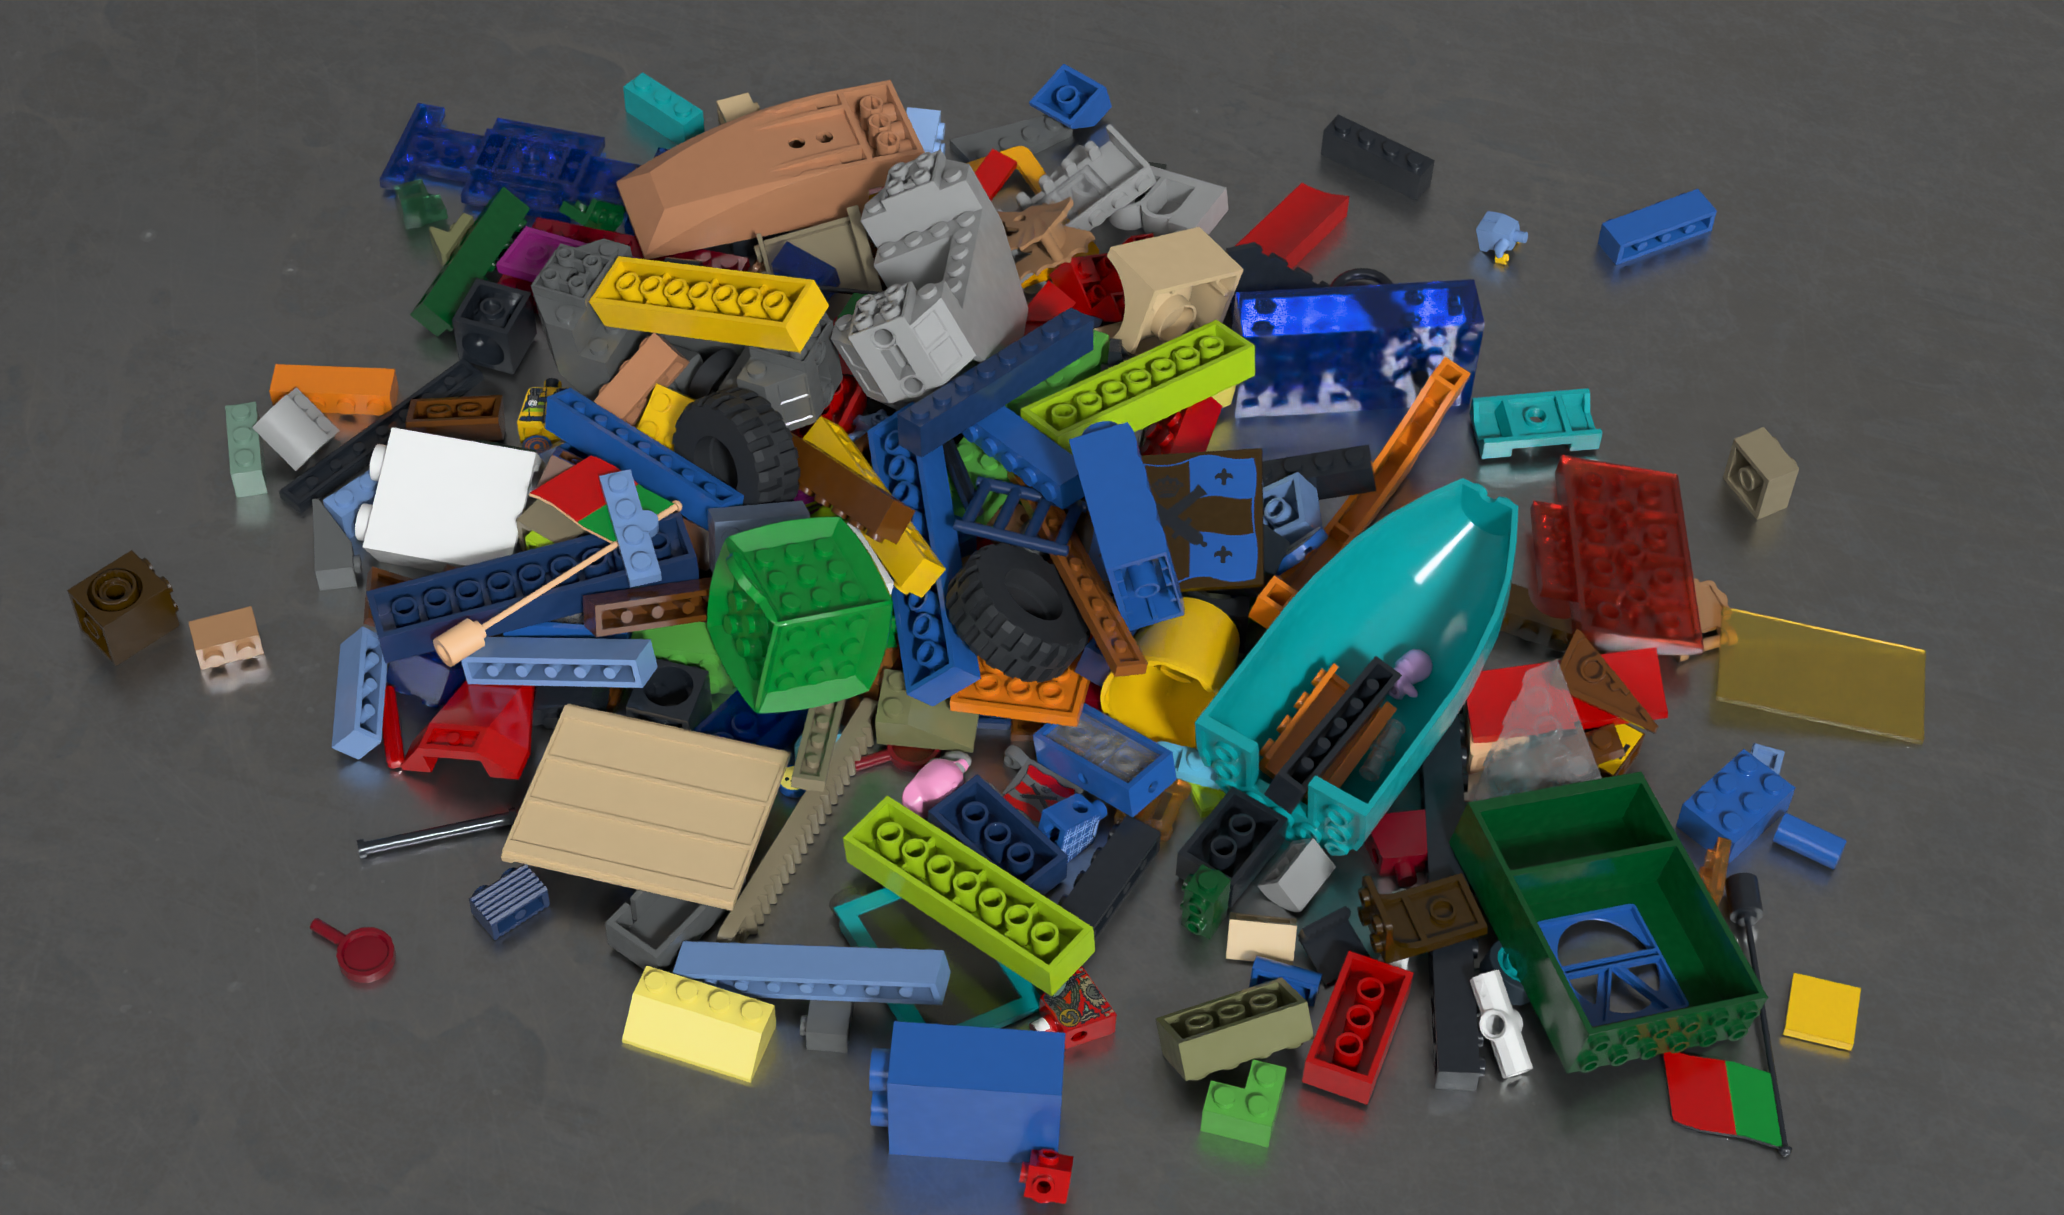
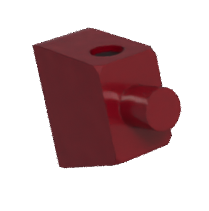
M1425 809L1386 813L1364 842L1378 875L1382 877L1396 875L1400 887L1415 885L1417 883L1416 873L1423 872L1426 867L1427 832Z

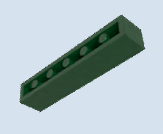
M503 186L490 198L410 315L437 337L446 329L451 332L454 329L452 319L477 278L485 281L488 280L485 274L487 271L491 273L497 267L496 264L500 260L498 257L500 252L505 253L514 242V239L511 237L513 233L518 234L526 225L527 220L524 217L530 208Z

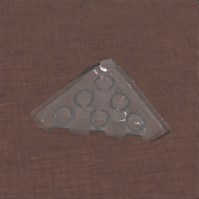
M1557 659L1526 671L1521 682L1524 685L1516 702L1512 701L1502 722L1504 728L1497 743L1492 744L1483 763L1485 767L1477 785L1473 784L1468 795L1470 802L1603 778Z

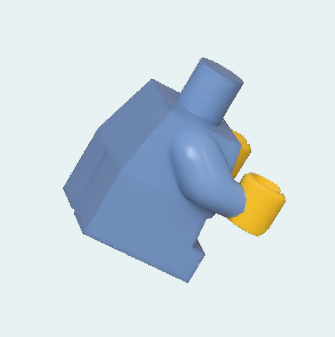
M1487 211L1476 228L1480 251L1488 252V250H1494L1495 263L1506 265V261H1509V255L1504 252L1512 250L1516 243H1526L1528 239V233L1520 231L1519 222L1503 213Z

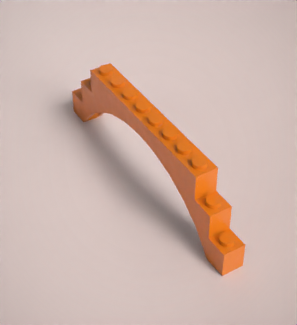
M1447 357L1442 360L1373 462L1376 491L1350 495L1324 528L1328 534V539L1320 547L1308 553L1301 562L1281 575L1273 576L1258 595L1248 617L1268 629L1303 586L1347 544L1367 529L1410 473L1420 452L1435 434L1445 413L1462 392L1471 374Z

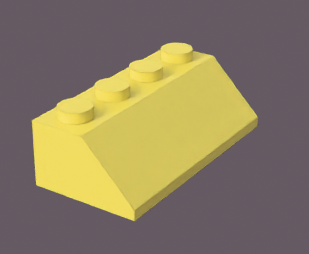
M646 966L633 992L622 1042L751 1083L776 1028L775 1005Z

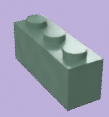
M256 402L225 406L230 474L236 497L268 494L263 438L252 428L260 420Z

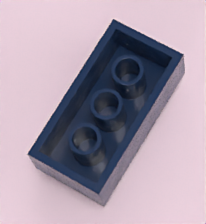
M978 774L928 811V822L1043 896L1067 878L1068 855Z

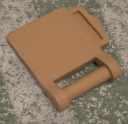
M1693 578L1643 593L1642 600L1666 638L1677 662L1688 660L1690 655L1724 646L1725 648L1736 646L1737 638L1735 632L1725 623L1730 620L1732 615L1727 595L1720 591L1713 581L1699 582L1698 579ZM1712 630H1717L1718 635L1686 644L1681 640Z

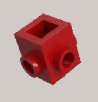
M1032 1149L1030 1162L1022 1161L1019 1182L1026 1183L1024 1197L1032 1198V1200L1038 1203L1056 1202L1066 1204L1074 1156L1059 1154L1052 1149Z

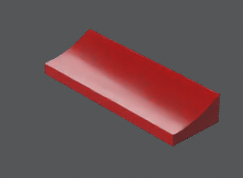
M1301 183L1235 246L1255 242L1262 247V253L1267 256L1272 252L1287 260V267L1293 269L1347 216L1350 196L1326 193Z
M1657 647L1600 654L1653 720L1668 718V708L1661 678ZM1561 660L1481 671L1472 692L1466 700L1473 743H1490L1599 728L1613 723L1614 725L1628 724L1629 722L1551 688L1550 683Z

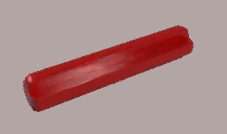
M387 685L385 688L382 732L388 767L395 769L397 767L401 768L404 760V750L395 690L393 686Z

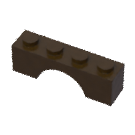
M1511 583L1509 601L1500 631L1565 653L1576 629H1578L1585 635L1599 654H1607L1618 619L1590 609L1574 618L1559 619L1550 617L1533 605L1529 597L1528 588Z

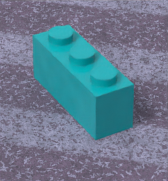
M642 72L623 86L625 111L677 145L705 132L703 110Z

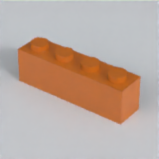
M275 364L269 390L273 406L297 387L322 413L379 416L386 414L396 406L399 387L395 369Z

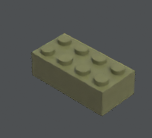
M1282 977L1155 1018L1162 1054L1185 1081L1200 1080L1209 1073L1221 1069H1234L1242 1062L1252 1059H1264L1273 1052L1285 1048H1298L1304 1042L1314 1039L1307 1001Z

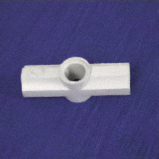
M1494 970L1473 977L1470 983L1482 1015L1479 1023L1480 1031L1492 1044L1502 1077L1509 1078L1533 1069L1521 1034L1523 1027L1522 1017L1518 1011L1512 1008L1500 971ZM1500 1017L1504 1022L1503 1031L1499 1028L1498 1022Z

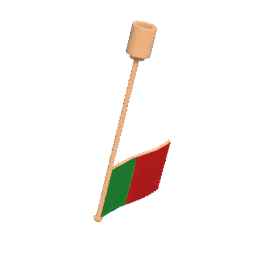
M589 456L529 493V496L556 508L582 529L611 544L482 625L478 621L473 622L466 618L434 638V647L446 665L452 667L484 647L486 629L618 547L599 476L620 472L621 470L600 458ZM634 481L642 510L654 512L658 517V521L674 511L680 512L682 510V503L680 501L674 500L670 502L643 488Z

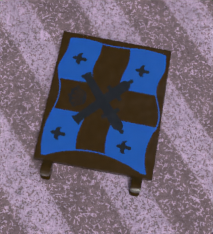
M1262 448L1141 456L1181 592L1264 587ZM1085 496L1080 500L1086 501ZM1088 509L1086 513H1081L1074 530L1109 594L1114 596Z

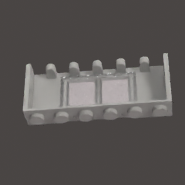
M1109 124L1106 126L1110 141L1100 148L1093 141L1087 142L1084 147L1087 158L1077 165L1070 158L1064 159L1061 166L1065 174L1053 182L1048 175L1041 176L1038 182L1042 191L1030 199L1025 192L1018 193L1016 202L1019 208L1014 212H1022L1030 206L1042 205L1043 203L1055 204L1071 197L1074 205L1068 211L1067 216L1061 221V224L1090 231L1094 227L1101 225L1107 217L1118 209L1124 208L1155 185L1156 180L1150 164ZM997 209V210H996V211H999V212H1004L1002 209ZM1019 249L1011 251L1015 263L1031 254L1021 252ZM1034 273L1027 274L1022 280H1020V282L1023 283L1025 280L1034 275Z

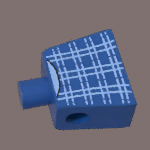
M1076 793L1044 809L1038 829L1068 855V862H1070L1095 841L1099 821L1107 816V808L1100 800L1089 802L1083 795Z

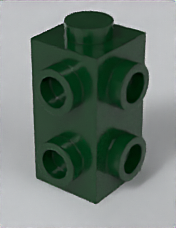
M1201 864L1194 875L1190 873L1181 889L1184 892V898L1180 904V910H1182L1181 925L1185 926L1187 930L1195 935H1202L1211 939L1227 916L1231 879L1226 877L1221 871L1210 869Z

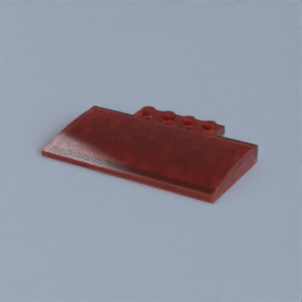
M1562 455L1555 470L1558 504L1533 501L1530 508L1539 596L1569 601L1573 635L1576 629L1580 630L1596 650L1622 652L1657 647L1658 655H1702L1704 644L1678 474Z

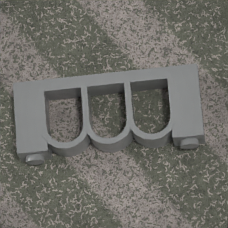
M1077 144L1066 158H1070L1076 165L1087 158L1085 146ZM1061 164L1049 177L1053 182L1065 174ZM1151 166L1156 184L1144 192L1146 195L1140 201L1128 204L1110 215L1109 221L1113 226L1123 230H1135L1144 227V232L1146 234L1153 233L1154 237L1200 227L1209 235L1229 210L1227 188ZM1085 178L1061 195L1063 199L1071 197L1074 202L1072 208L1075 209L1078 215L1103 198L1099 193L1088 194L1093 187ZM1167 201L1181 204L1175 212L1165 215L1157 214Z

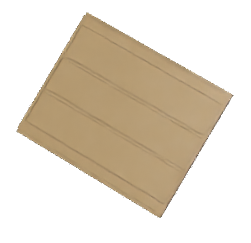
M567 704L564 706L504 844L501 859L508 863H523L733 911L789 763L791 752Z

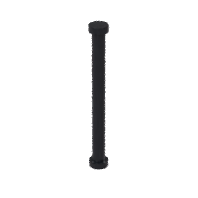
M515 807L508 808L509 812L364 842V839L357 840L360 859L367 858L368 854L506 825L513 826L517 817Z

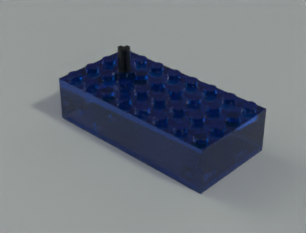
M1475 280L1236 293L1232 330L1255 345V376L1236 385L1232 399L1235 418L1410 408L1431 374L1445 357L1471 373L1462 392L1452 405L1470 404L1485 326Z

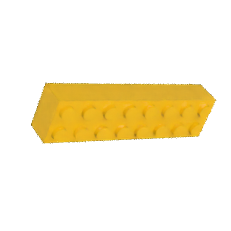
M618 256L589 300V303L607 327L798 353L802 351L829 307L815 280L621 256Z

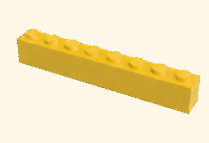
M820 416L803 439L813 443L891 494L845 430L836 423ZM911 521L897 544L884 539L883 543H879L865 534L868 530L867 528L865 532L861 531L876 556L880 558L888 574L894 578V586L906 595L910 592L922 598L946 570Z

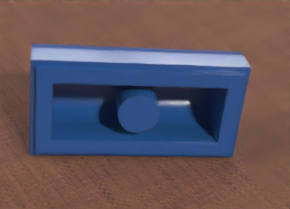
M1788 813L1784 814L1773 838L1774 843L1833 870L1836 868L1847 842L1839 836Z
M1256 956L1252 967L1249 988L1282 977L1307 1001L1308 1006L1314 1007L1323 973Z

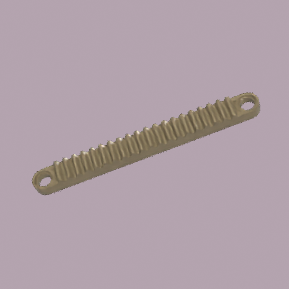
M868 697L862 700L835 743L824 792L805 791L738 898L733 911H730L723 922L716 942L745 943L749 935H756L758 933L757 924H764L765 922L763 914H770V904L777 903L776 894L783 893L782 884L789 883V874L796 872L795 864H801L802 862L801 854H807L808 852L807 844H813L814 842L813 834L820 833L819 824L826 823L825 814L832 813V805L838 803L837 795L844 794L843 785H849V776L856 774L855 761H860L862 756L868 755L867 747H873V734L876 730L875 719L879 701Z

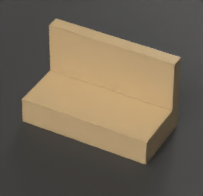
M1230 912L1226 959L1255 961L1256 956H1261L1293 965L1297 919Z

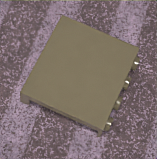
M858 205L847 208L849 215L847 217L763 241L761 233L756 234L759 245L754 246L758 262H764L766 268L765 271L761 272L762 274L815 280L817 285L883 292L878 272L874 267V258L866 230L861 222L862 216ZM822 292L829 304L826 310L829 319L834 321L835 317L840 315L852 295Z

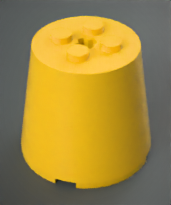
M1183 597L1185 608L1183 616L1142 627L1134 636L1139 649L1148 663L1146 673L1114 677L1112 671H1110L1103 683L1100 699L1104 714L1108 713L1109 717L1152 741H1165L1197 749L1195 721L1235 672L1240 637L1233 621L1221 609L1200 599Z

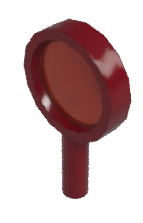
M887 745V749L862 756L860 761H855V768L857 772L891 761L894 766L902 771L916 773L931 759L940 758L942 750Z

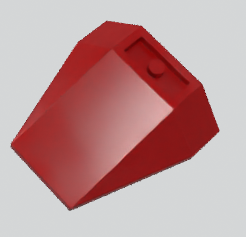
M466 680L412 741L401 764L402 770L432 772L438 758L476 760L482 762L489 777L519 780L531 752L535 686L467 684Z

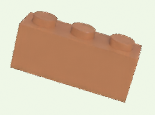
M653 333L641 342L639 350L634 356L620 366L619 373L612 381L606 383L600 389L599 395L594 402L634 427L642 418L656 383L669 387L690 362L665 338Z

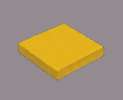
M1793 973L1783 1035L1851 1051L1854 1045L1861 988Z

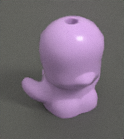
M1412 649L1395 662V668L1393 669L1402 676L1389 695L1397 700H1402L1406 694L1410 697L1418 696V692L1413 685L1428 678L1433 669L1432 660L1427 653L1419 649Z

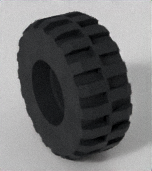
M730 387L696 399L685 407L676 422V432L673 434L672 444H674L675 453L743 494V506L794 501L798 494V479L800 478L797 447H794L793 436L790 429L785 426L783 417L771 407V403L767 399L758 397V393L747 389Z
M1007 543L981 547L970 556L948 585L946 607L949 609V619L955 625L958 636L969 645V649L976 656L979 655L986 661L987 665L1002 671L1008 677L1020 678L1024 682L1037 681V683L1057 678L1064 673L1088 644L1091 632L1056 566L1043 560V557L1026 551L1023 547L1009 546Z

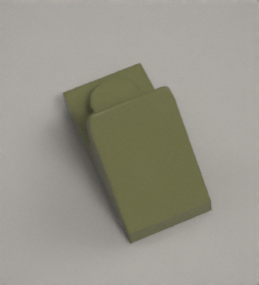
M462 213L457 222L451 225L449 232L429 227L431 244L441 267L445 265L474 223L473 216Z

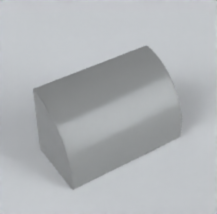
M1314 838L1295 840L1291 842L1257 886L1266 897L1278 906L1292 912H1301L1336 866Z

